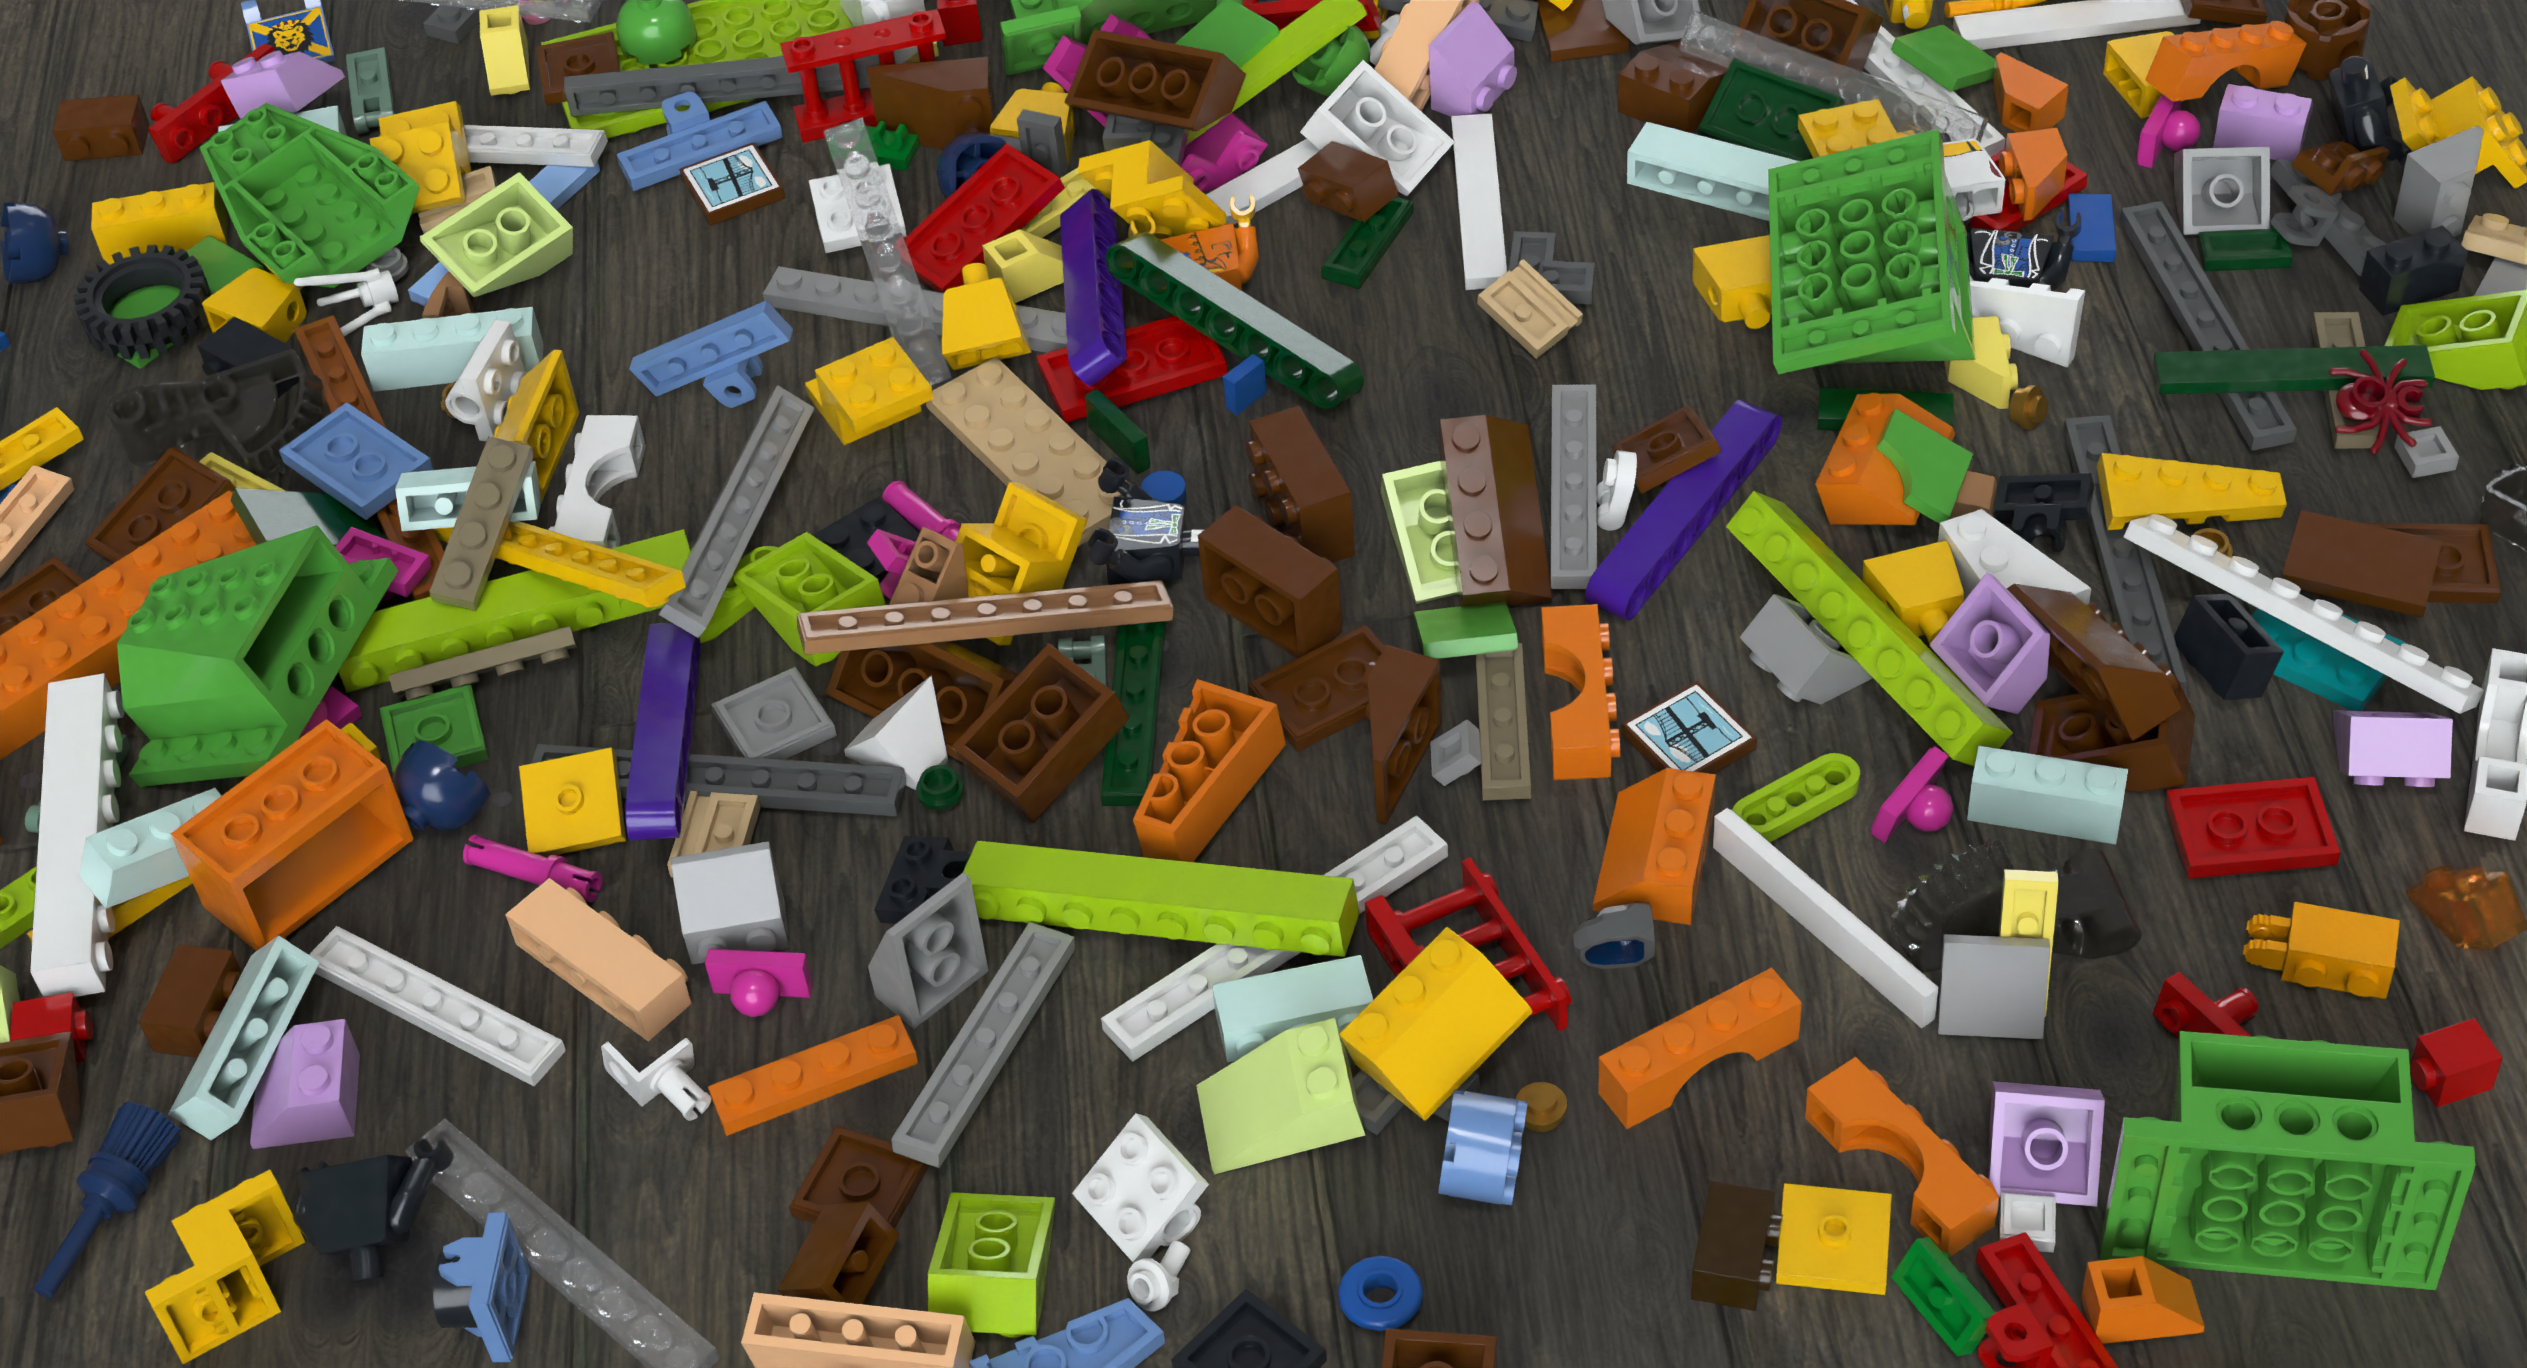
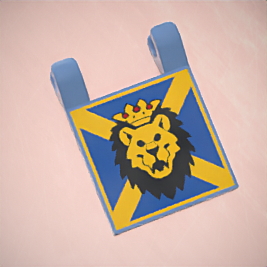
M256 0L241 2L252 51L264 43L273 46L275 51H281L283 55L302 52L325 63L336 61L322 1L304 0L305 10L263 20Z

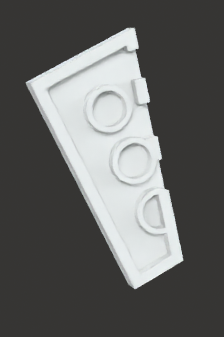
M1970 276L1973 317L1998 316L2002 334H2009L2011 348L2064 367L2069 366L2075 357L2085 290L2070 288L2067 293L2051 291L2050 285L2033 283L2030 288L2010 286L2009 281L2006 279L1991 278L1989 282L1973 281Z

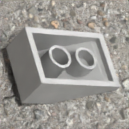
M964 872L887 930L868 965L875 997L896 1015H899L913 1029L917 1028L989 971L971 879Z

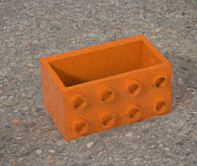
M327 719L171 833L203 907L255 951H258L278 935L283 939L414 840L387 766Z

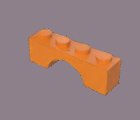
M2271 21L2270 23L2259 25L2244 24L2241 27L2214 28L2211 31L2184 32L2179 35L2163 36L2145 80L2172 102L2202 98L2209 87L2230 69H2234L2260 90L2288 86L2307 43L2293 33L2294 29L2290 25L2281 21Z
M1598 604L1541 607L1544 673L1570 682L1580 692L1573 702L1563 708L1550 712L1553 780L1611 777V758L1620 757L1619 729H1610L1609 722L1617 721L1615 693H1606V686H1613L1612 658H1603L1602 651L1610 650L1608 623H1599Z
M1771 967L1599 1056L1598 1094L1625 1128L1629 1129L1671 1107L1677 1093L1688 1079L1713 1060L1727 1054L1744 1052L1750 1054L1758 1061L1798 1040L1802 1002Z
M1854 1057L1807 1088L1805 1119L1839 1153L1857 1149L1876 1150L1895 1157L1909 1168L1918 1183L1913 1196L1910 1224L1923 1237H1930L1941 1251H1945L1950 1256H1953L1995 1227L2000 1196L1997 1194L1991 1181L1984 1175H1977L1961 1159L1953 1144L1946 1139H1940L1925 1124L1921 1114L1912 1105H1905L1889 1089L1887 1082L1877 1071H1870L1857 1057Z

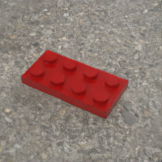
M1006 143L901 241L890 254L899 266L937 292L944 293L947 289L964 284L962 268L972 263L985 264L982 245L1019 229L1021 230L1065 187L1060 177Z
M1176 316L1125 330L1126 361L1093 386L1082 382L1074 373L1069 364L1067 347L1036 356L1038 370L1065 423L1087 417L1084 396L1096 389L1101 391L1118 408L1216 379L1228 373L1227 362L1217 343Z

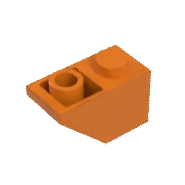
M2002 52L1996 55L1993 92L2001 125L2015 132L2050 129L2065 117L2068 84Z
M2058 128L2007 133L2005 151L1999 153V169L2004 177H2008L2011 203L2018 204L2024 221L2032 220L2064 187L2068 154Z
M2144 1256L2087 1262L2081 1301L2087 1322L2102 1344L2204 1332L2205 1326L2191 1280Z

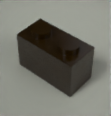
M1711 1180L1692 1269L1691 1300L1756 1311L1759 1291L1770 1292L1775 1259L1766 1258L1768 1245L1779 1246L1783 1214L1774 1213L1775 1191Z

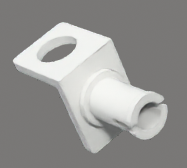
M687 1038L680 1041L640 1073L609 1042L601 1046L606 1071L641 1107L660 1093L688 1121L698 1117L693 1110L694 1107L701 1114L709 1107L712 1099L711 1096L704 1092L686 1074L695 1065L693 1045Z

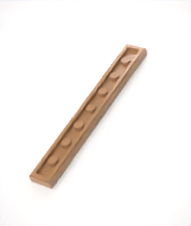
M1160 580L806 612L797 614V629L804 654H816L1170 621L1173 619V605L1163 581Z

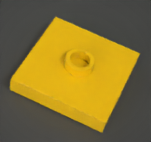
M612 747L519 766L528 852L549 857L550 855H560L626 841L617 756Z
M1784 1183L1781 1212L1783 1214V1222L1779 1238L1776 1284L1885 1295L1892 1194Z

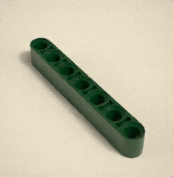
M1138 232L1108 249L1106 253L1107 268L1116 279L1245 360L1252 354L1264 360L1265 373L1314 405L1322 409H1332L1359 393L1363 388V373L1354 361L1152 234Z

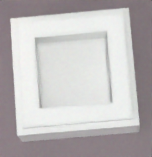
M2001 1192L1999 1203V1241L2026 1232L2038 1251L2054 1253L2056 1197Z

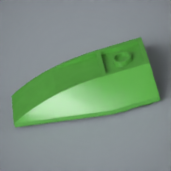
M267 103L249 111L244 118L226 130L216 133L211 140L199 147L243 245L285 283H294L296 278L357 273L402 242L420 189L411 177L376 147ZM327 284V285H315V286L335 288V287L338 286L339 284Z

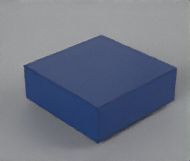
M1252 354L1223 376L1227 410L1238 415L1267 392L1264 360Z

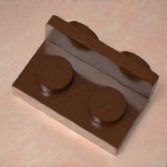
M2337 141L2300 151L2292 166L2329 195H2334L2375 183L2386 168L2383 162L2390 151L2386 147L2381 146L2360 152L2349 143Z

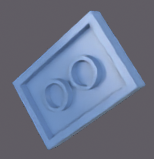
M347 402L279 450L283 463L365 520L396 499L395 488L401 473L434 470L428 456Z

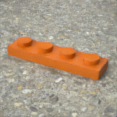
M897 1015L708 1086V1090L724 1132L728 1136L916 1065L918 1060L902 1020Z

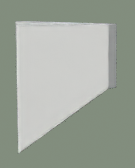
M932 675L872 719L844 749L845 756L863 765L903 767L906 775L905 785L916 790L921 774L927 768L935 765H945L948 762Z

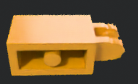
M2294 902L2291 918L2259 914L2253 915L2248 920L2246 930H2248L2249 937H2253L2254 940L2250 939L2244 945L2243 955H2245L2246 962H2250V964L2282 971V981L2299 983L2306 987H2321L2348 992L2361 997L2370 996L2386 999L2395 968L2400 920Z

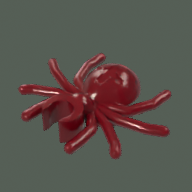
M2361 349L2359 354L2368 364L2374 376L2350 368L2329 369V374L2332 376H2348L2357 379L2355 383L2347 384L2338 391L2336 405L2339 412L2347 419L2364 422L2355 426H2336L2335 432L2355 434L2376 427L2380 421L2377 438L2370 448L2371 454H2377L2382 447L2388 431L2389 421L2400 438L2410 447H2415L2417 442L2409 436L2399 421L2403 424L2414 426L2432 425L2430 418H2420L2425 406H2411L2407 403H2418L2423 394V391L2419 388L2427 387L2428 382L2426 380L2414 379L2399 381L2394 385L2401 369L2407 365L2406 359L2403 358L2394 365L2386 379V383L2375 360L2366 349Z

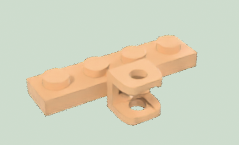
M33 465L1 502L0 578L74 491L71 478Z

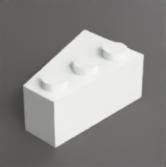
M1977 510L1940 522L1938 542L1947 540L1950 545L1963 587L1964 600L1988 572L1993 574L2006 589L2013 584L2067 591L2072 592L2084 604H2089L2091 588L1984 510Z

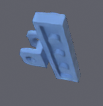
M688 91L665 99L662 102L663 114L668 123L666 127L668 136L616 155L623 174L632 190L636 191L680 175V168L753 142L758 147L783 138L781 125L766 101L710 120L709 112L701 98L696 93ZM681 105H688L690 107L682 112L676 110Z
M766 300L633 357L629 369L656 397L705 377L703 386L721 404L733 408L755 399L757 388L751 378L760 376L763 371V363L758 354L789 342L793 328ZM735 386L739 388L741 392L732 393L728 391L726 387Z

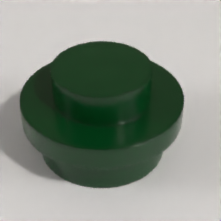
M935 765L927 768L921 774L916 786V793L919 802L923 806L933 810H943L956 805L962 799L964 784L960 775L951 767Z

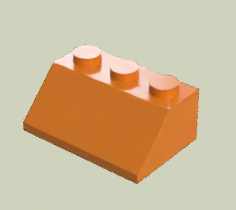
M1857 394L1815 483L1830 525H1915L1920 512L1903 503L1904 486L1900 473L1891 460L1876 449L1878 440L1888 416L1895 408L1951 441L1955 436L1953 427L1901 394Z
M1666 768L1618 792L1594 896L1593 911L1600 912L1605 907L1633 904L1635 902H1649L1653 920L1691 925L1714 816L1716 774Z

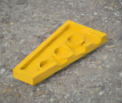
M2101 453L2096 465L2107 530L2123 529L2125 523L2151 516V514L2161 515L2169 519H2184L2187 525L2204 523L2207 517L2222 516L2227 522L2281 518L2287 506L2281 475L2278 472Z

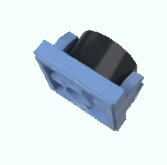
M488 1212L483 1237H463L444 1246L438 1256L433 1279V1303L438 1324L441 1328H465L474 1335L482 1337L492 1362H511V1359L514 1357L531 1270L507 1212Z

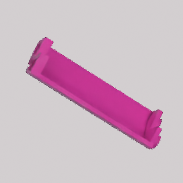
M1112 13L1100 29L1101 31L1153 40L1138 25ZM1063 35L1043 69L1069 92L1087 45ZM1087 110L1105 127L1108 114ZM1232 112L1186 145L1181 168L1194 178L1193 184L1202 192L1211 191L1235 179L1244 171L1252 169L1257 164L1259 156L1268 144Z

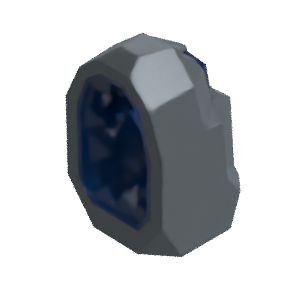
M1635 902L1633 904L1605 907L1595 918L1586 919L1573 934L1575 953L1580 961L1587 966L1612 969L1637 967L1654 959L1655 936L1650 903Z

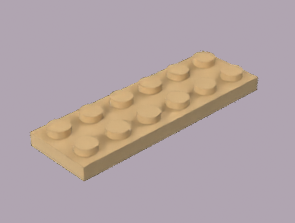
M997 357L932 391L934 399L926 402V407L1006 486H1008L1009 482H1020L1088 519L1078 546L1089 541L1097 528L1109 530L1114 497H1119L1120 493L1118 491L1113 494L1106 493L1099 488L1098 478L1107 462Z

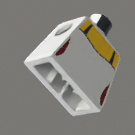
M1940 133L1943 140L1945 173L1961 217L1967 216L1966 207L1968 200L1974 205L1973 216L2001 213L2005 178L1981 143L1975 139L1953 141L1949 134Z

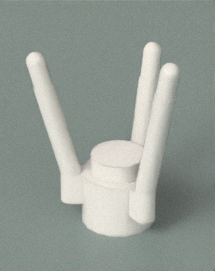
M375 268L365 272L310 276L294 280L296 286L360 282L357 283V288L332 294L317 300L319 306H325L360 297L364 307L373 306V309L340 328L344 337L374 318L392 312L390 304L399 301L394 281L388 270L379 272V269Z

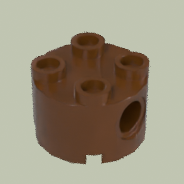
M2289 0L2284 23L2290 25L2294 29L2293 33L2307 43L2296 67L2306 71L2305 73L2308 78L2323 81L2329 78L2328 74L2332 70L2341 68V64L2345 59L2354 56L2363 58L2371 12L2368 2L2366 0Z

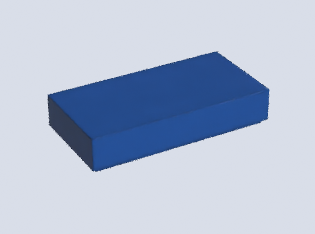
M2068 194V227L2075 224L2078 212L2081 215L2082 221L2080 233L2072 238L2070 245L2074 246L2071 261L2115 262L2116 242L2111 194Z

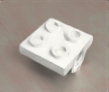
M890 164L809 180L825 253L907 237Z
M494 320L445 400L448 411L455 418L464 423L475 425L480 441H487L488 436L494 437L496 427L502 424L507 413L509 397L515 395L522 377L527 374L520 356V345L515 339L511 322Z
M1135 1113L1072 1194L1134 1263L1143 1258L1150 1259L1160 1245L1170 1246L1173 1240L1180 1242L1194 1230L1201 1217V1210L1195 1202L1209 1184L1148 1117Z

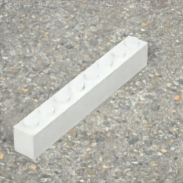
M104 673L48 683L30 973L43 997L73 992L75 997L105 992L106 971L113 969V955L108 943V933L115 930L112 908L105 909L79 876L86 837L113 827V823L119 822V807L114 795V788L121 785V775L116 761V753L122 751V737L117 726V719L123 718L124 710L119 691L111 690Z

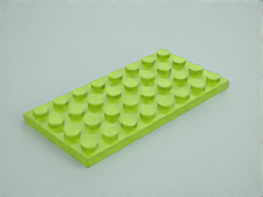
M701 0L687 4L697 31L695 45L690 49V44L681 49L682 56L670 62L641 64L637 62L636 56L629 53L628 58L624 56L617 37L616 23L541 42V45L613 32L621 71L783 56L780 43L792 41L799 37H811L854 26L841 7L839 0ZM754 99L704 103L708 112H713L722 107L741 102H750ZM561 102L570 129L604 130L607 138L626 133H635L644 128L667 123L662 108L571 116L568 102ZM688 105L678 106L676 110L682 112L690 107Z

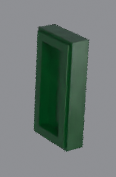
M2275 228L2204 231L2198 233L2197 246L2204 272L2291 268L2293 255L2290 244Z
M1096 389L1085 395L1088 427L1137 475L1149 469L1151 463L1147 435L1101 391Z

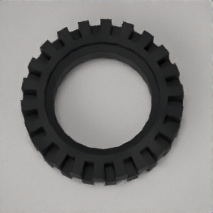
M147 245L146 253L141 254L139 247L129 248L130 257L123 258L121 252L112 255L115 263L110 265L103 259L96 264L99 273L89 270L84 275L86 282L78 283L76 287L78 294H74V307L90 344L93 343L96 350L99 352L105 350L107 356L115 358L120 352L123 359L132 360L135 351H138L140 359L150 358V350L155 348L159 356L166 354L168 351L165 345L172 343L178 349L185 345L182 338L183 335L194 339L199 334L196 326L205 328L208 324L202 302L210 297L212 293L201 264L199 265L198 260L193 255L189 257L187 251L179 249L175 253L173 246L165 245L159 253L157 245ZM154 285H169L180 289V293L175 300L168 306L150 315L133 319H119L108 315L112 305L123 296L135 290Z

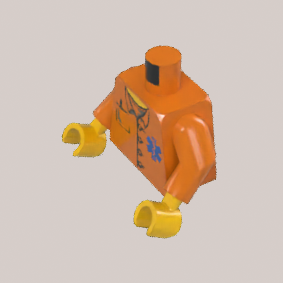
M1249 194L1250 207L1245 211L1236 209L1234 195L1230 200V213L1234 220L1238 221L1239 228L1234 229L1233 223L1209 228V230H1200L1161 239V241L1242 291L1241 284L1250 281L1259 261L1256 227L1251 226V219L1255 215L1254 197ZM1146 215L1144 219L1145 228L1148 233L1154 235L1155 221L1152 217ZM1133 220L1129 227L1128 237L1138 233Z

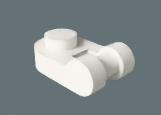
M1617 450L1614 459L1607 458L1605 461L1603 481L1597 486V502L1600 505L1597 509V524L1604 530H1616L1624 524L1636 478L1637 456L1635 452Z

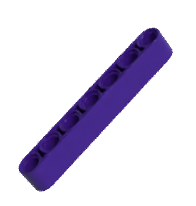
M1094 188L1089 190L1060 215L1068 360L1077 377L1089 386L1098 383L1127 359L1121 281L1110 273L1106 264L1108 249L1118 243L1116 214L1110 208L1109 200Z
M1741 399L1737 400L1711 431L1722 452L1682 472L1668 482L1595 570L1586 588L1585 601L1590 605L1598 604L1599 609L1624 620H1632L1771 450L1779 436L1782 417Z
M672 622L649 624L625 808L627 834L630 841L679 838L681 835L701 644L700 637L697 638Z

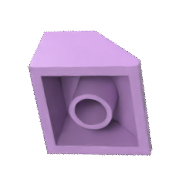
M1472 1L1429 44L1432 110L1450 117L1483 114L1515 82L1517 68L1514 66V48L1479 3Z
M275 51L265 55L259 61H255L254 57L238 61L232 65L234 72L222 79L221 83L237 114L242 119L249 111L259 108L265 103L290 113L298 112L345 76L342 70L302 52L283 55L281 51Z
M2228 84L2219 110L2213 148L2270 147V159L2295 160L2303 146L2313 112V101L2310 98L2299 97L2294 94H2282L2255 89L2250 86Z
M1988 572L1929 645L1987 707L2019 714L2047 679L2050 633L1993 574Z
M2333 710V726L2339 771L2348 776H2354V784L2384 785L2385 777H2404V785L2435 787V778L2451 777L2453 719L2434 713Z
M345 1019L294 1025L280 1039L255 1089L250 1141L253 1149L352 1137L355 1135L360 1053Z
M1993 1081L1989 1125L1988 1179L1994 1185L1999 1196H2001V1192L2056 1197V1203L2097 1207L2105 1100L2101 1091Z

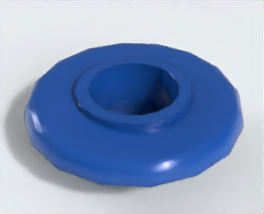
M1382 1255L1364 1258L1352 1265L1341 1278L1337 1293L1340 1309L1351 1322L1364 1329L1376 1331L1395 1329L1410 1321L1420 1309L1424 1294L1420 1277L1410 1265L1398 1258ZM1377 1288H1386L1396 1294L1391 1300L1383 1303L1372 1302L1366 1298L1370 1291Z

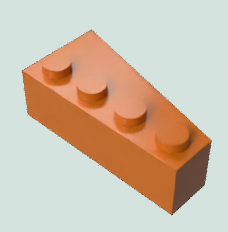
M1199 679L1196 680L1192 689L1193 700L1189 708L1184 707L1178 720L1180 727L1173 742H1168L1162 754L1164 763L1159 773L1153 774L1133 818L1143 857L1185 862L1195 861L1285 747L1286 742L1277 704Z

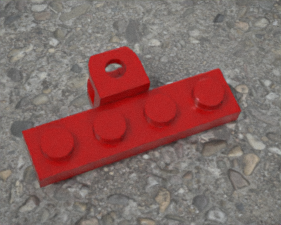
M2026 1232L1978 1249L1975 1261L2006 1306L2005 1309L1990 1316L1987 1321L1985 1331L1990 1337L1979 1345L1977 1357L1984 1368H2118ZM2002 1354L2006 1361L2015 1362L2016 1365L2004 1367L1997 1362L1996 1356Z

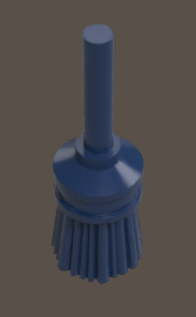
M130 1101L119 1107L99 1152L92 1154L88 1161V1167L79 1174L76 1180L78 1187L85 1194L81 1202L84 1210L34 1286V1290L38 1294L46 1298H53L102 1219H110L114 1212L132 1213L139 1203L138 1199L146 1193L150 1186L148 1179L179 1143L181 1138V1129L175 1126V1123L166 1118L164 1114L154 1108L134 1104Z

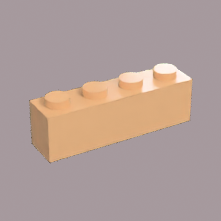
M1411 0L1410 3L1403 7L1399 17V24L1392 37H1389L1383 44L1381 58L1374 70L1422 112L1430 96L1429 44L1472 1L1479 3L1480 0Z
M549 878L505 914L517 946L648 1042L692 1004L686 986L688 977L677 962L672 959L665 961L660 958L642 937L636 934L631 937L625 933L611 915L605 911L598 913L587 905L584 898L571 887L565 890Z
M754 1292L741 1344L755 1368H970L969 1361L972 1360L975 1340L963 1315Z

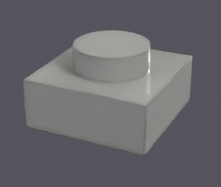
M2441 426L2407 432L2409 436L2416 440L2417 444L2415 447H2410L2397 434L2394 448L2412 478L2456 470L2459 456Z
M1468 720L1463 721L1430 742L1432 777L1444 786L1460 776L1468 774L1481 764L1479 729Z

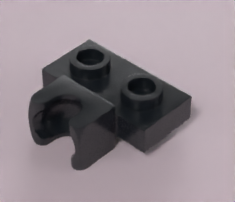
M2092 473L2000 476L1994 508L1996 519L1999 522H2013L2012 531L2029 544L2039 536L2050 537L2052 539L2053 551L2061 552L2065 547L2066 520H2089L2094 491Z
M904 836L874 909L880 923H898L961 875L971 854L967 851H954L948 837Z

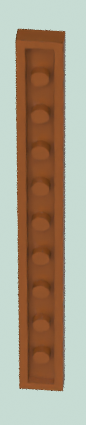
M334 315L295 328L294 332L330 414L347 402L386 428ZM396 498L376 512V515L387 540L429 555L431 568L411 593L415 601L431 597L429 592L444 550L434 529L401 531Z

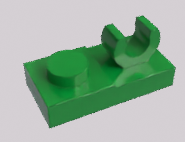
M880 121L877 127L843 123L831 143L829 151L833 161L874 167L890 164L891 169L907 171L920 147L919 136L909 134L904 124H899L896 131L886 130L885 121Z
M1930 1237L1917 1238L1891 1278L1957 1357L1972 1354L1986 1334L1985 1327L1989 1317L1996 1312L1968 1281V1276L1964 1272H1959L1949 1261L1951 1256L1947 1252L1941 1251Z

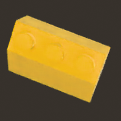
M215 182L200 185L191 184L182 188L159 192L150 191L141 195L118 199L109 198L104 201L92 203L91 230L103 259L111 265L115 263L112 257L113 254L121 252L123 258L130 257L129 248L139 247L141 254L146 253L147 245H157L159 253L167 245L173 246L176 253L179 249L188 251L209 235L228 245V210Z
M562 350L550 352L522 377L515 395L509 397L507 413L502 424L498 425L494 432V438L532 447L534 453L532 461H536L541 503L580 414Z
M1446 927L1339 1036L1355 1065L1426 1121L1454 1093V1090H1457L1533 1011L1480 951Z

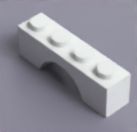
M587 415L582 433H577L575 437L573 464L567 465L565 476L566 489L564 495L558 496L556 506L557 520L555 526H551L549 531L611 549L619 547L621 541L613 510L597 502L613 486L638 477L646 445L638 416Z
M2492 648L2482 684V689L2485 691L2479 705L2464 831L2515 841L2527 804V654Z

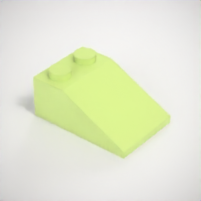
M519 172L420 236V241L473 297L541 276L573 254V227Z
M1441 461L1382 474L1381 494L1415 603L1419 604L1457 595L1458 589Z
M1335 1017L1285 1030L1196 1085L1214 1175L1365 1136L1347 1051L1339 1036L1340 1030Z

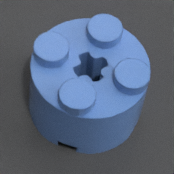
M1454 1090L1438 1194L1512 1206L1528 1102Z

